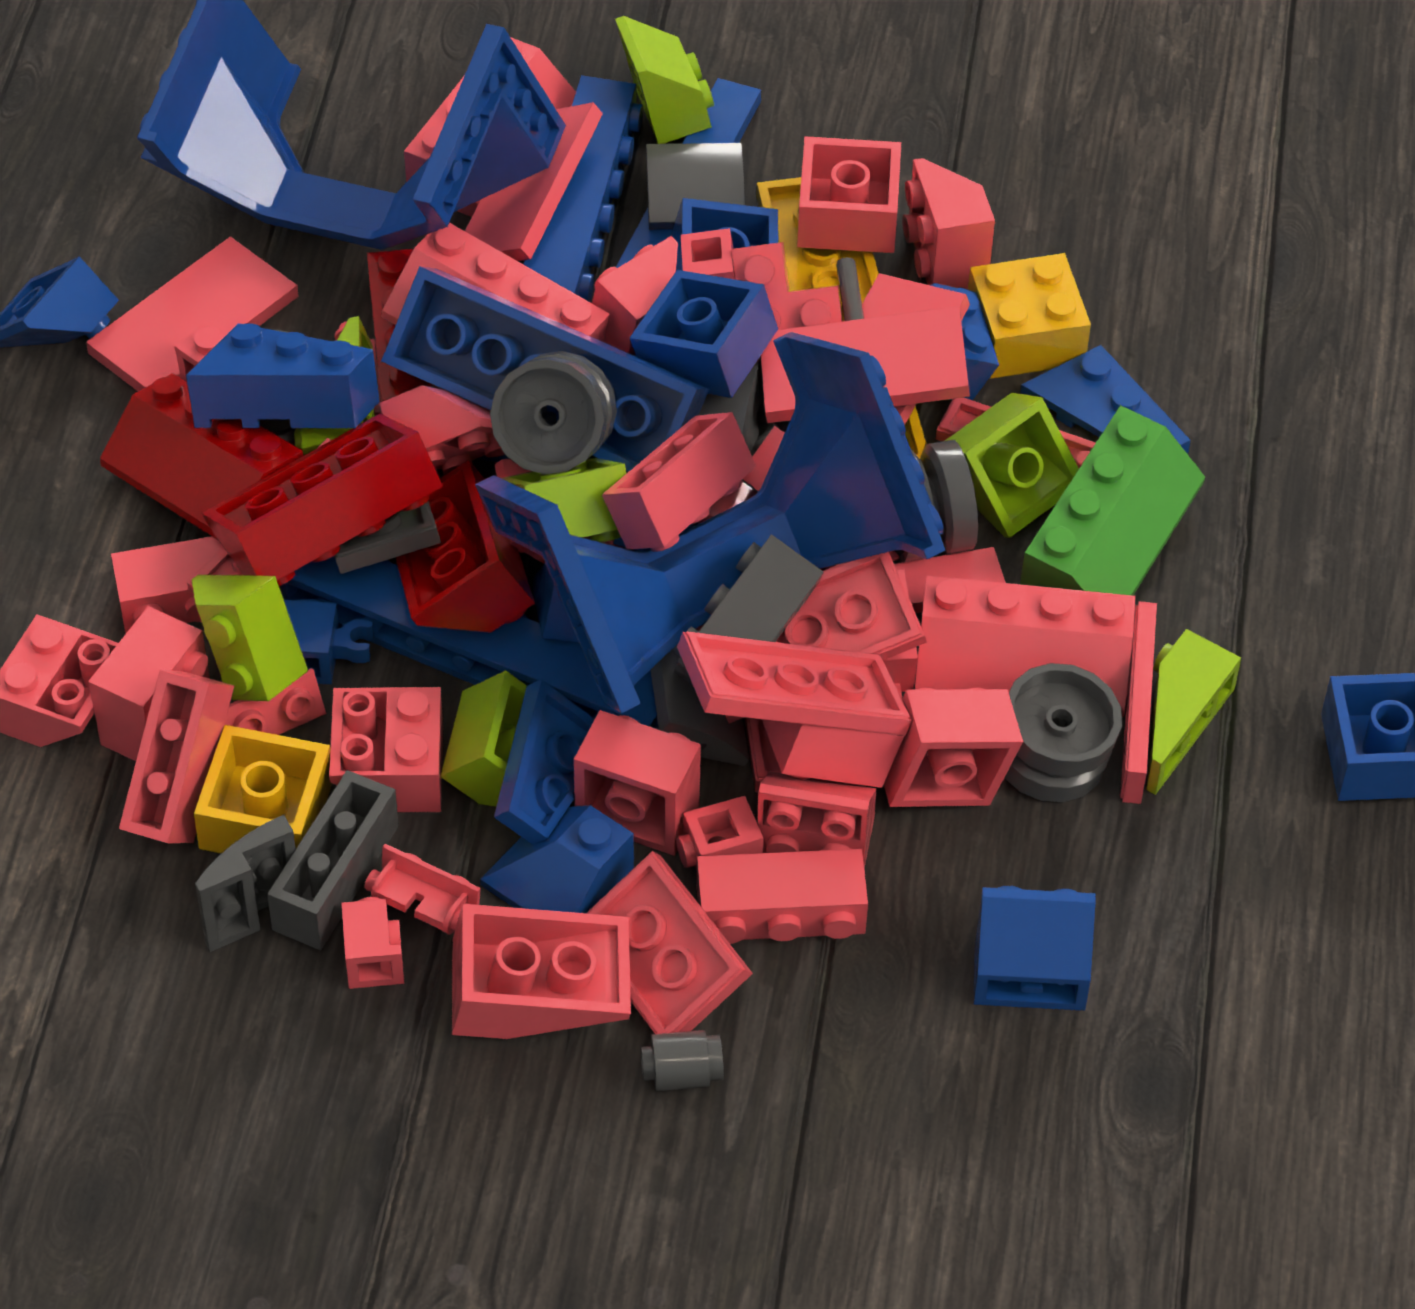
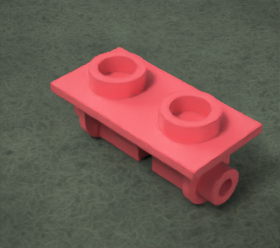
M312 668L308 669V672L270 701L236 700L230 703L224 725L280 735L325 715L326 710L314 670Z
M384 844L382 847V871L373 869L369 873L364 886L366 890L371 892V897L386 899L387 905L404 913L415 899L420 901L421 903L415 909L414 917L442 930L448 935L455 931L462 904H480V887L471 884L461 876L452 875L432 866L414 854L404 853L387 844Z

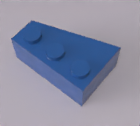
M238 323L186 375L195 428H211L212 419H241L243 428H259L260 419H290L291 428H356L380 402L373 349L354 346L346 341H328L307 337L299 332L286 333L265 329L250 323Z

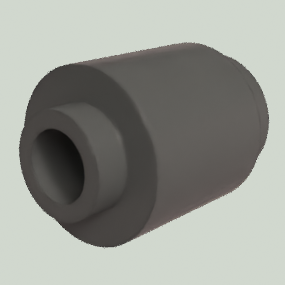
M705 1030L651 1034V1046L640 1047L643 1081L654 1080L655 1091L710 1087V1081L724 1079L723 1053L719 1034L706 1035Z

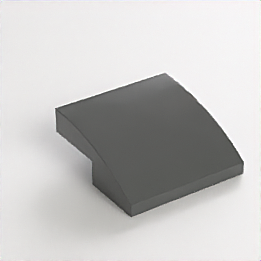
M741 143L646 144L649 230L673 229L682 198L745 205Z
M674 647L651 669L659 730L667 733H679L691 741L701 744L702 758L745 766L749 761L743 718L729 724L725 715L704 713L694 687L674 673L676 662L680 658L673 653Z
M284 815L261 825L236 841L220 854L196 881L195 886L205 944L210 952L260 931L258 911L269 906L267 894L296 850L293 829Z

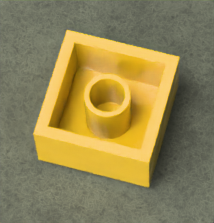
M1065 253L970 267L968 290L977 292L999 362V366L990 379L1051 370L1087 352L1091 323Z
M224 725L194 812L199 849L222 854L249 832L282 815L286 817L293 829L295 848H297L328 799L332 786L329 778L330 745Z

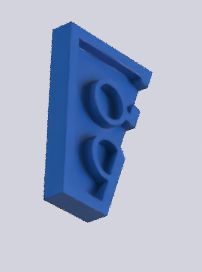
M1102 345L1021 384L1020 394L1042 397L1047 407L1057 412L1056 419L1070 428L1077 424L1100 437L1121 405L1166 426L1185 452H1189L1191 440Z
M542 679L526 687L494 818L532 845L548 839L574 800V758L595 720Z

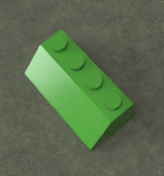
M1120 405L1025 551L1020 585L1131 596L1135 594L1205 481L1204 474L1166 426Z

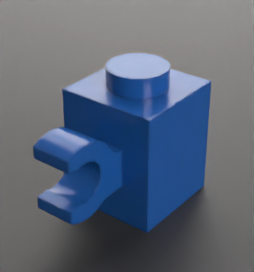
M284 599L307 669L312 668L314 670L318 684H332L336 658L346 659L354 663L370 661V644L356 643L354 641L358 639L373 640L374 629L372 621L354 619L339 628L337 603L322 602L315 599L303 601Z

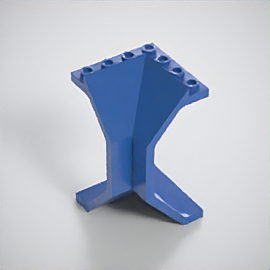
M197 0L187 27L182 30L179 36L178 47L170 65L160 78L159 89L150 110L141 121L140 132L137 138L145 147L140 158L264 223L383 250L446 228L453 212L549 168L566 125L506 29L486 24L430 158L397 193L304 173L280 126L281 115L301 68L297 64L289 63L243 0Z
M789 332L773 340L794 392L796 403L792 418L761 489L752 498L679 534L680 540L672 547L663 551L652 552L650 548L643 551H633L571 535L557 504L495 475L475 484L495 532L543 557L605 704L620 713L641 704L634 685L679 643L682 632H687L691 626L696 629L707 622L711 615L704 610L706 605L722 584L731 589L742 573L735 567L753 542L762 547L772 534L819 569L895 550H904L924 559H929L946 550L940 537L944 530L941 517L931 503L924 485L925 478L922 468L910 449L905 436L906 429L902 417L894 407L887 387H883L886 385V376L882 366L874 356H870L868 352L794 332Z

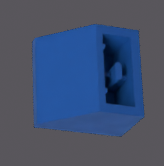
M1015 886L982 887L974 954V1005L1085 1011L1091 981L1095 893H1080L1072 889L1042 891L1023 890Z

